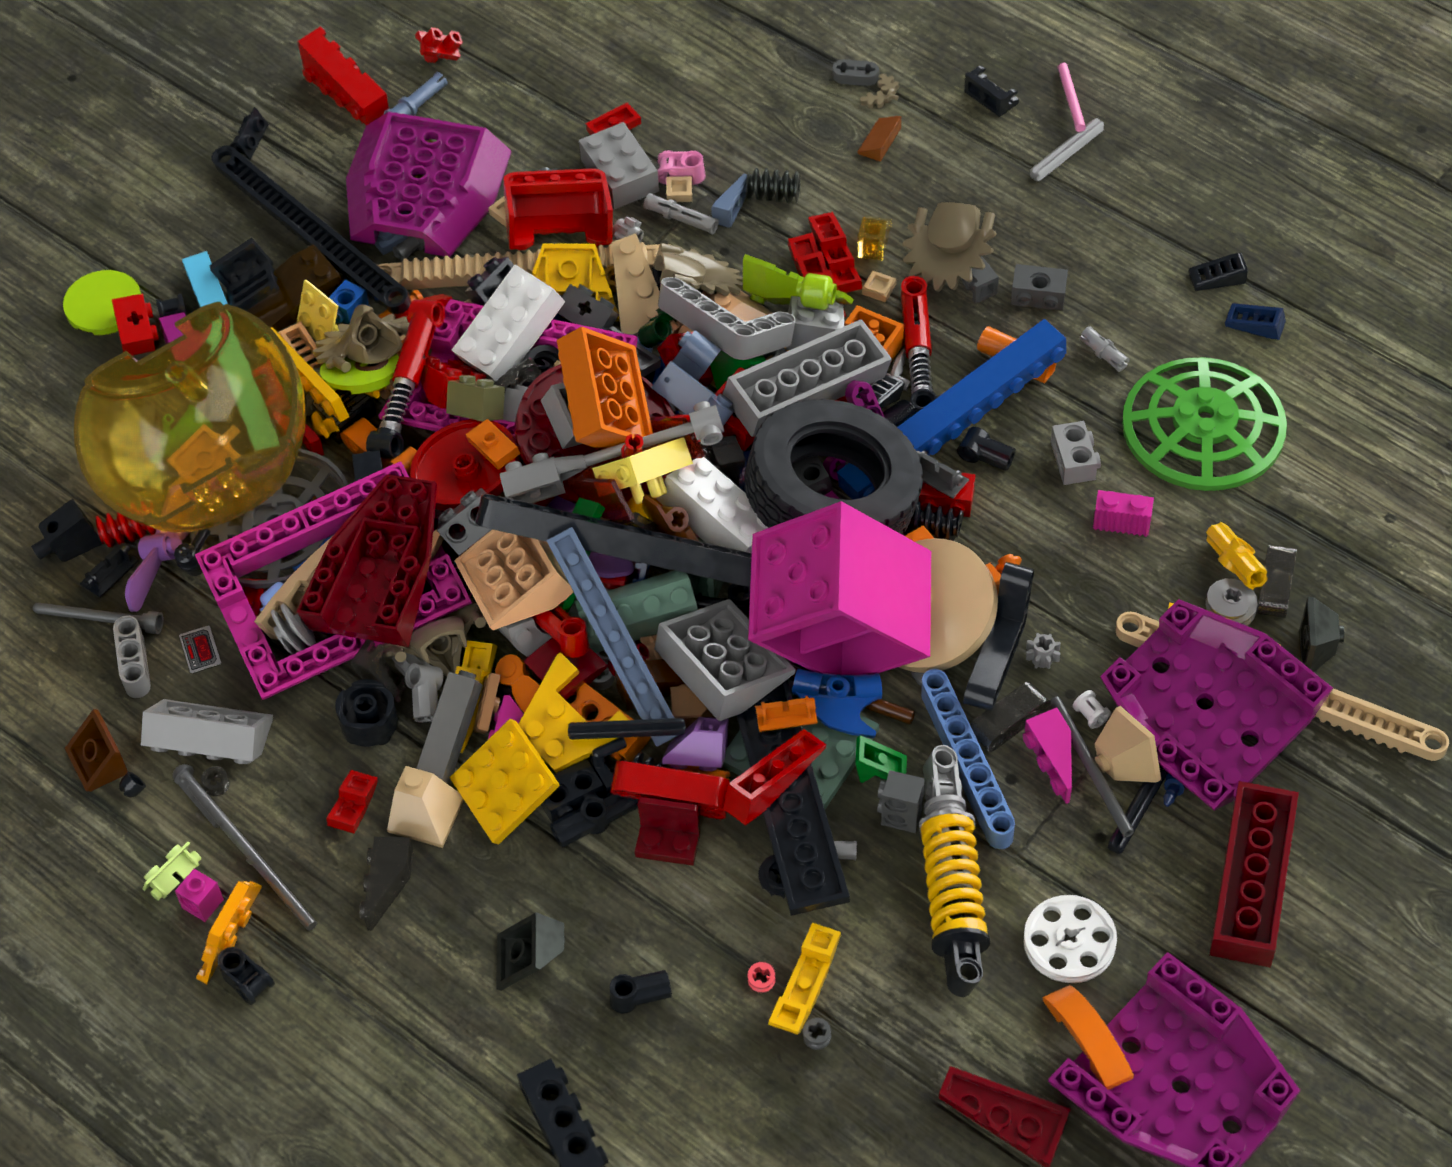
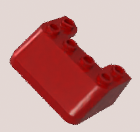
M602 170L512 172L504 176L506 230L510 250H526L534 244V234L548 235L550 233L573 234L584 232L586 241L590 244H595L596 247L612 244L613 208L606 174Z

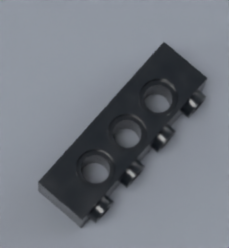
M549 1059L517 1074L519 1087L558 1166L605 1167L609 1163L606 1153L601 1145L595 1146L592 1140L595 1137L594 1130L588 1119L582 1120L578 1112L582 1108L576 1094L572 1093L569 1095L565 1087L569 1082L563 1068H556L552 1059ZM547 1095H558V1098L553 1101L544 1100ZM563 1120H569L572 1122L569 1126L564 1128L557 1126V1124ZM578 1146L585 1148L580 1154H572L570 1152Z

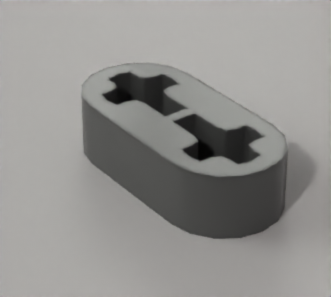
M839 60L832 67L833 79L839 84L871 86L879 80V67L874 62Z

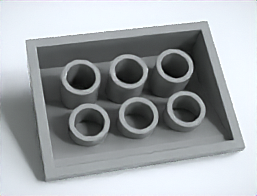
M730 599L659 623L654 649L718 721L743 713L794 675L796 670L784 657L748 640L749 619Z

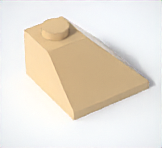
M1121 706L1115 708L1095 742L1097 754L1095 762L1100 771L1106 772L1115 781H1160L1161 775L1154 735Z
M405 766L394 790L387 831L388 833L443 848L464 799L458 791L435 774Z

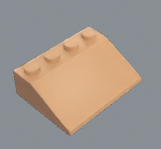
M492 529L454 560L492 630L552 610L574 593L546 541Z

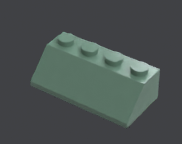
M674 570L607 591L633 641L640 640L641 637L656 635L659 623L698 610L687 573ZM574 601L579 618L583 619L586 623L589 647L595 653L604 651L579 601Z

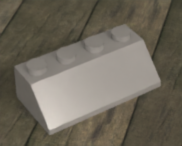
M163 699L143 711L141 745L151 747V750L155 752H166L169 749L176 750L178 754L183 756H194L197 753L206 755V758L211 760L231 758L238 764H250L251 761L262 755L273 721V715Z

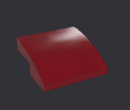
M551 638L523 662L543 681L555 657L561 652L560 644ZM590 647L588 652L581 657H566L578 669L579 674L559 694L567 700L584 683L587 685L591 684L608 665Z

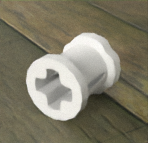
M1088 690L1077 697L1072 707L1076 712H1081L1088 720L1089 727L1094 729L1107 721L1111 711L1107 707L1103 708L1095 699L1096 694L1092 690Z

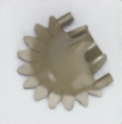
M954 202L938 203L927 226L925 225L928 210L919 207L914 224L908 225V229L914 236L903 241V246L911 249L903 258V261L906 264H914L909 275H921V278L926 281L927 286L933 282L934 290L937 292L941 291L946 282L952 290H956L960 277L970 283L973 279L972 268L979 270L985 268L981 256L993 253V248L985 242L996 236V231L992 229L995 214L985 212L982 227L979 229L981 212L976 206Z
M660 243L654 262V269L662 271L660 283L664 278L674 277L684 281L699 292L704 290L709 294H713L715 290L725 296H728L729 292L740 294V291L743 290V277L739 276L740 271L728 268V262L715 261L713 255H701L696 249H690L687 252L678 245L673 246Z
M360 304L352 314L350 325L339 324V331L325 332L326 339L316 341L317 348L312 352L314 356H318L316 358L318 364L326 362L327 368L335 366L343 372H348L351 369V364L344 360L345 357L365 364L379 363L394 356L402 348L403 344L397 332H401L406 336L410 323H407V317L395 319L394 314H389L381 319L373 312L372 307Z
M470 598L471 604L413 630L409 647L385 643L379 646L381 651H384L386 657L393 655L398 662L406 660V653L415 655L423 659L427 664L430 663L441 668L443 674L447 677L449 672L455 673L456 667L460 666L462 646L464 648L467 647L466 635L471 625L474 623L476 627L482 628L486 625V620L477 603H475L473 598Z

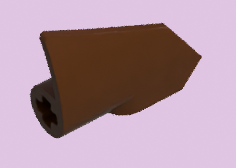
M648 495L643 496L642 509L656 532L699 541L690 525H688L689 516L684 508L660 506L659 503Z

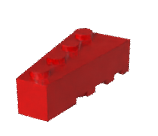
M320 26L298 41L304 68L302 71L308 82H313L317 85L324 95L328 94L333 98L339 107H344L348 110L355 120L359 119L367 126L383 116L384 112L389 109L387 94L366 72L361 74L357 63L351 57L346 59L340 51L341 47L334 40L329 42L325 38L326 31Z

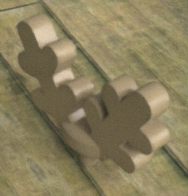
M881 74L880 80L877 82L881 91H877L875 96L868 92L867 96L860 98V104L868 105V108L871 109L875 104H877L878 108H882L885 103H889L893 99L897 101L899 96L896 95V90L899 88V83L897 81L894 82L893 76L887 77L886 74Z

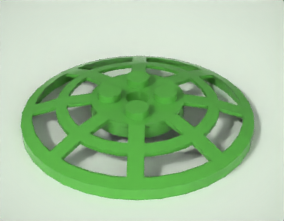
M1198 357L1174 360L1160 365L1146 373L1136 382L1129 392L1124 405L1122 426L1129 449L1148 471L1177 486L1194 490L1214 491L1239 487L1263 475L1275 463L1282 451L1286 438L1287 421L1280 399L1262 378L1235 363L1214 358ZM1198 366V371L1182 373L1169 380L1159 375L1175 368ZM1209 366L1230 370L1247 379L1240 382L1228 375L1209 371ZM1199 378V387L1187 391L1176 384L1186 379ZM1210 378L1225 381L1233 385V387L1225 392L1212 388ZM1149 381L1159 386L1151 398L1149 409L1132 412V405L1136 394L1146 382ZM1258 385L1274 403L1278 416L1262 413L1261 405L1250 389ZM1165 391L1177 397L1174 407L1157 408L1158 402ZM1242 393L1245 394L1251 402L1254 411L1238 409L1233 399ZM1205 412L1211 414L1212 417L1202 418L1199 414ZM1172 417L1176 430L1170 436H1167L1160 427L1157 418ZM1149 419L1152 432L1161 443L1151 454L1143 448L1137 439L1132 422ZM1238 419L1255 421L1254 427L1246 439L1236 431ZM1263 423L1279 427L1275 443L1264 458L1252 447L1260 436ZM1185 438L1191 442L1201 444V452L1186 449L1177 443ZM1228 438L1236 445V447L1229 450L1213 453V444L1221 443ZM1171 451L1183 458L1201 462V476H1192L1178 472L1159 461ZM1244 453L1254 464L1249 469L1236 474L1213 477V462L1229 460Z

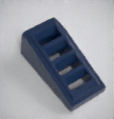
M1232 303L1225 326L1265 338L1280 340L1286 319L1283 308ZM1239 314H1243L1241 320L1237 319Z

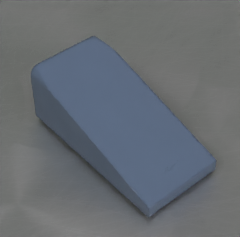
M743 174L712 205V218L719 220L718 225L730 228L746 199L747 174Z

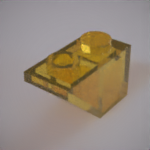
M873 216L862 217L858 234L859 258L883 261L892 219Z

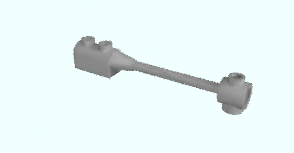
M707 401L697 403L693 407L694 412L689 413L691 422L642 437L644 441L642 449L694 432L697 440H700L703 445L718 443L723 438L722 432H724L717 406H710V403ZM625 443L587 455L556 458L553 456L549 458L547 453H539L532 457L533 463L522 466L521 462L518 461L510 462L505 466L506 472L500 473L505 498L535 503L566 493L563 485L564 480L583 471L587 466L621 456V448Z

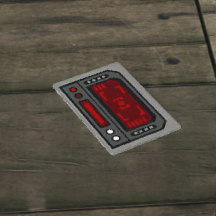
M209 625L179 635L190 673L221 664Z

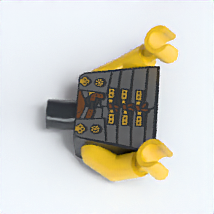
M387 387L363 394H351V390L337 389L335 392L341 398L350 416L341 423L334 415L328 416L321 403L317 404L313 400L311 403L313 410L311 420L314 432L318 436H324L325 438H328L330 435L340 445L343 443L341 433L362 417L369 421L376 415L372 397L379 398L380 391L386 390Z

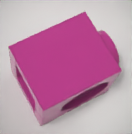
M193 869L175 890L181 907L204 922L224 900L218 883L196 869Z

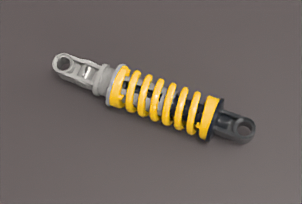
M939 745L933 749L923 766L926 799L924 812L926 817L922 818L919 822L921 839L924 845L923 855L926 860L924 867L927 873L926 883L929 888L927 895L930 902L929 912L932 917L931 928L934 932L931 946L932 951L936 955L944 958L946 984L949 991L955 996L966 997L983 977L980 954L989 948L990 937L987 933L986 923L982 920L985 916V910L981 906L983 895L979 891L982 884L980 878L977 877L980 868L976 863L978 853L974 849L976 838L972 834L975 829V818L972 814L965 812L966 802L961 796L962 785L959 778L957 754L949 746Z

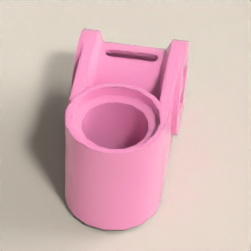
M663 151L658 155V164L660 165L658 169V182L666 185L668 172L670 177L692 176V185L699 184L705 179L704 162L701 153L697 151Z

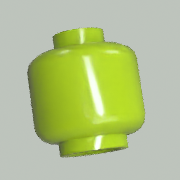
M809 273L804 277L803 281H798L796 296L800 297L803 307L825 310L829 305H833L836 299L837 285L833 283L830 276Z

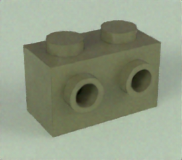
M460 375L459 380L448 381L447 414L478 421H485L486 419L490 421L503 420L505 387L494 385V380L478 379L475 381L476 377L470 375Z

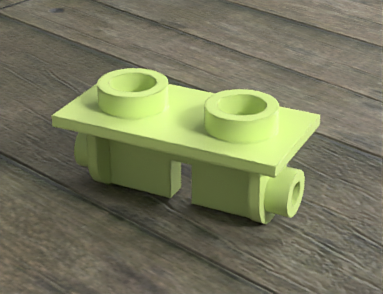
M189 842L183 847L177 844L165 856L168 861L161 868L155 865L144 876L146 882L143 890L145 891L150 886L153 889L150 894L156 900L165 899L180 884L173 874L176 872L184 880L193 869L199 866L198 862L202 858L195 851L191 853L187 851L190 845Z

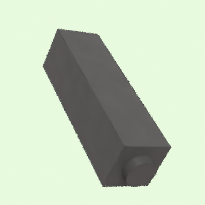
M459 670L458 674L448 673L416 768L435 774L447 784L451 782L449 777L454 773L483 687L475 679V674Z

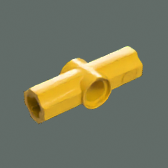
M1220 522L1216 525H1211L1206 531V541L1219 554L1218 561L1226 569L1236 574L1246 587L1252 590L1256 587H1262L1268 579L1267 570L1254 556L1255 550L1247 542L1237 537L1226 524Z

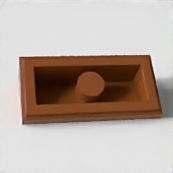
M902 117L878 118L858 150V154L881 162L901 130Z

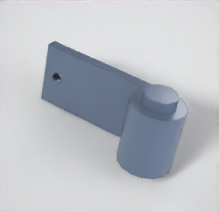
M696 330L692 334L687 331L678 343L682 348L672 362L699 381L721 349Z
M672 361L668 363L652 386L653 390L685 414L694 412L693 407L697 403L707 401L710 403V406H717L722 425L724 426L734 412L731 407L733 403L722 394L715 395Z

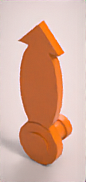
M513 654L505 655L497 663L495 674L500 675V683L512 687L514 699L525 713L540 684L529 677L526 665L520 657Z

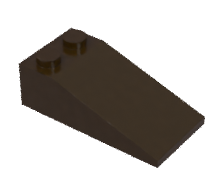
M314 244L292 255L275 269L276 273L274 275L278 280L276 283L280 288L276 293L271 294L236 318L237 322L255 344L266 339L263 332L271 327L279 332L297 322L304 280L309 281L328 298L342 284L340 274Z

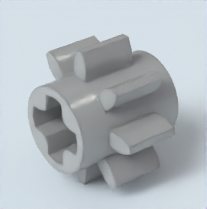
M627 216L625 219L617 220L613 226V236L616 237L615 241L636 233L639 242H641L644 236V231L639 228L641 222Z
M1036 633L1034 641L1027 640L1026 649L1028 651H1026V660H1032L1036 669L1038 667L1050 669L1053 661H1060L1059 651L1061 643L1055 642L1052 634L1040 635Z

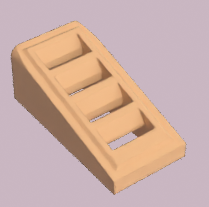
M301 321L278 332L295 351L296 348L304 344L306 345V347L296 351L300 356L317 348L316 343ZM299 337L301 338L300 341H298V342H296V343H294V344L291 343V341H293V340H295V339H297V338H299ZM312 352V354L304 357L303 359L306 362H308L316 357L313 355ZM316 361L310 364V367L316 369L320 368L322 364H318Z

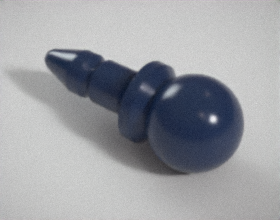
M1169 772L1164 783L1166 792L1163 800L1166 807L1174 803L1176 797L1181 795L1186 788Z

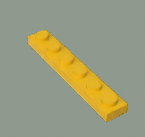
M273 327L263 332L268 341L265 343V346L271 356H277L284 369L287 368L294 380L298 379L305 392L309 391L317 404L321 403L328 416L334 415L340 423L350 417L339 395Z

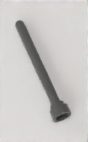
M35 603L33 605V611L37 614L115 623L118 618L130 615L137 619L142 630L151 634H160L164 623L162 612L156 611L135 615L46 603Z

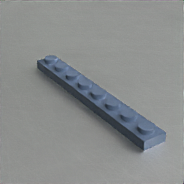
M573 527L546 540L641 719H673V714ZM678 735L651 736L656 747Z

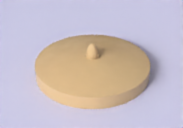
M934 538L915 541L931 551L930 657L900 666V668L912 672L925 673L930 669L942 671L965 661L980 648L988 637L994 625L998 609L996 584L983 561L972 550L960 543Z

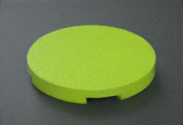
M114 270L96 271L81 277L70 286L64 296L63 309L68 322L76 330L92 332L94 335L111 334L118 331L111 299L141 294V291L136 281L125 273Z

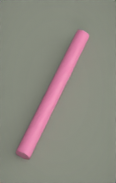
M1061 63L1058 65V70L1077 132H1083L1086 126L1067 64Z

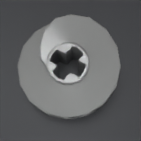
M1225 578L1216 581L1210 586L1205 605L1206 609L1210 612L1249 626L1255 618L1258 603L1254 590L1246 587L1240 580Z
M284 603L281 604V610L286 618L283 621L276 610H271V615L277 625L274 627V632L291 655L295 654L296 650L306 649V644L312 646L316 643L313 631L308 629L298 613L293 615Z

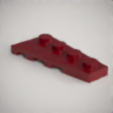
M952 1066L949 1067L939 1092V1099L1040 1165L1051 1167L1070 1115L1069 1108Z

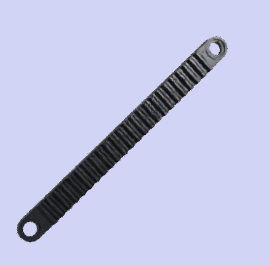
M227 145L221 146L213 152L212 162L220 173L228 178L234 186L236 185L239 190H242L245 195H248L251 200H254L257 205H260L263 210H266L269 215H272L275 220H278L281 225H284L287 230L297 235L301 241L303 240L307 246L314 244L338 272L340 271L344 277H347L350 282L365 289L370 298L372 297L376 303H379L392 314H401L408 310L411 298L407 290L243 155ZM224 156H231L229 161L220 163ZM395 296H403L401 302L397 304L391 303Z

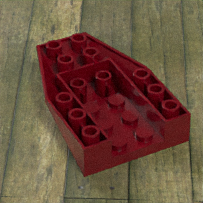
M386 474L328 542L296 611L309 630L409 647L431 561L437 483L435 481Z

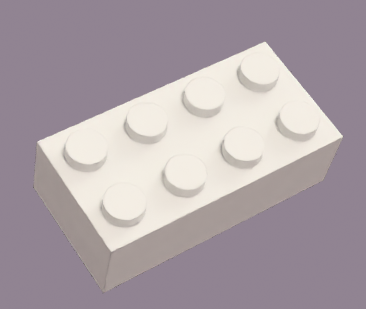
M514 265L451 351L464 363L475 368L476 371L486 374L488 379L494 380V383L503 387L565 301L552 287L519 266Z
M702 455L692 461L693 464L677 469L666 476L664 483L667 494L656 498L662 505L684 508L689 516L688 525L706 543L752 553L753 534L768 527L754 513L748 501L749 499L743 490Z

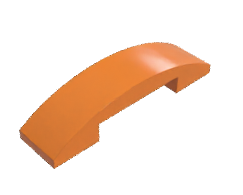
M1068 985L1043 997V1002L1056 1021L1064 1023L1090 1060L1091 1071L1104 1087L1109 1090L1134 1078V1074L1112 1033L1096 1010L1079 991Z

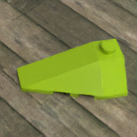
M746 254L744 255L743 290L751 295V300L764 305L765 301L772 304H790L791 296L797 297L796 288L798 281H803L804 277L791 271L789 275H786L787 272L777 268L774 264ZM837 290L836 302L840 304L853 303V298Z

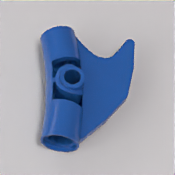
M797 669L792 694H795L799 699L805 698L807 695L808 698H814L817 719L826 727L850 735L875 738L876 731L861 720L860 713L872 702L882 699V684L879 673L842 675Z

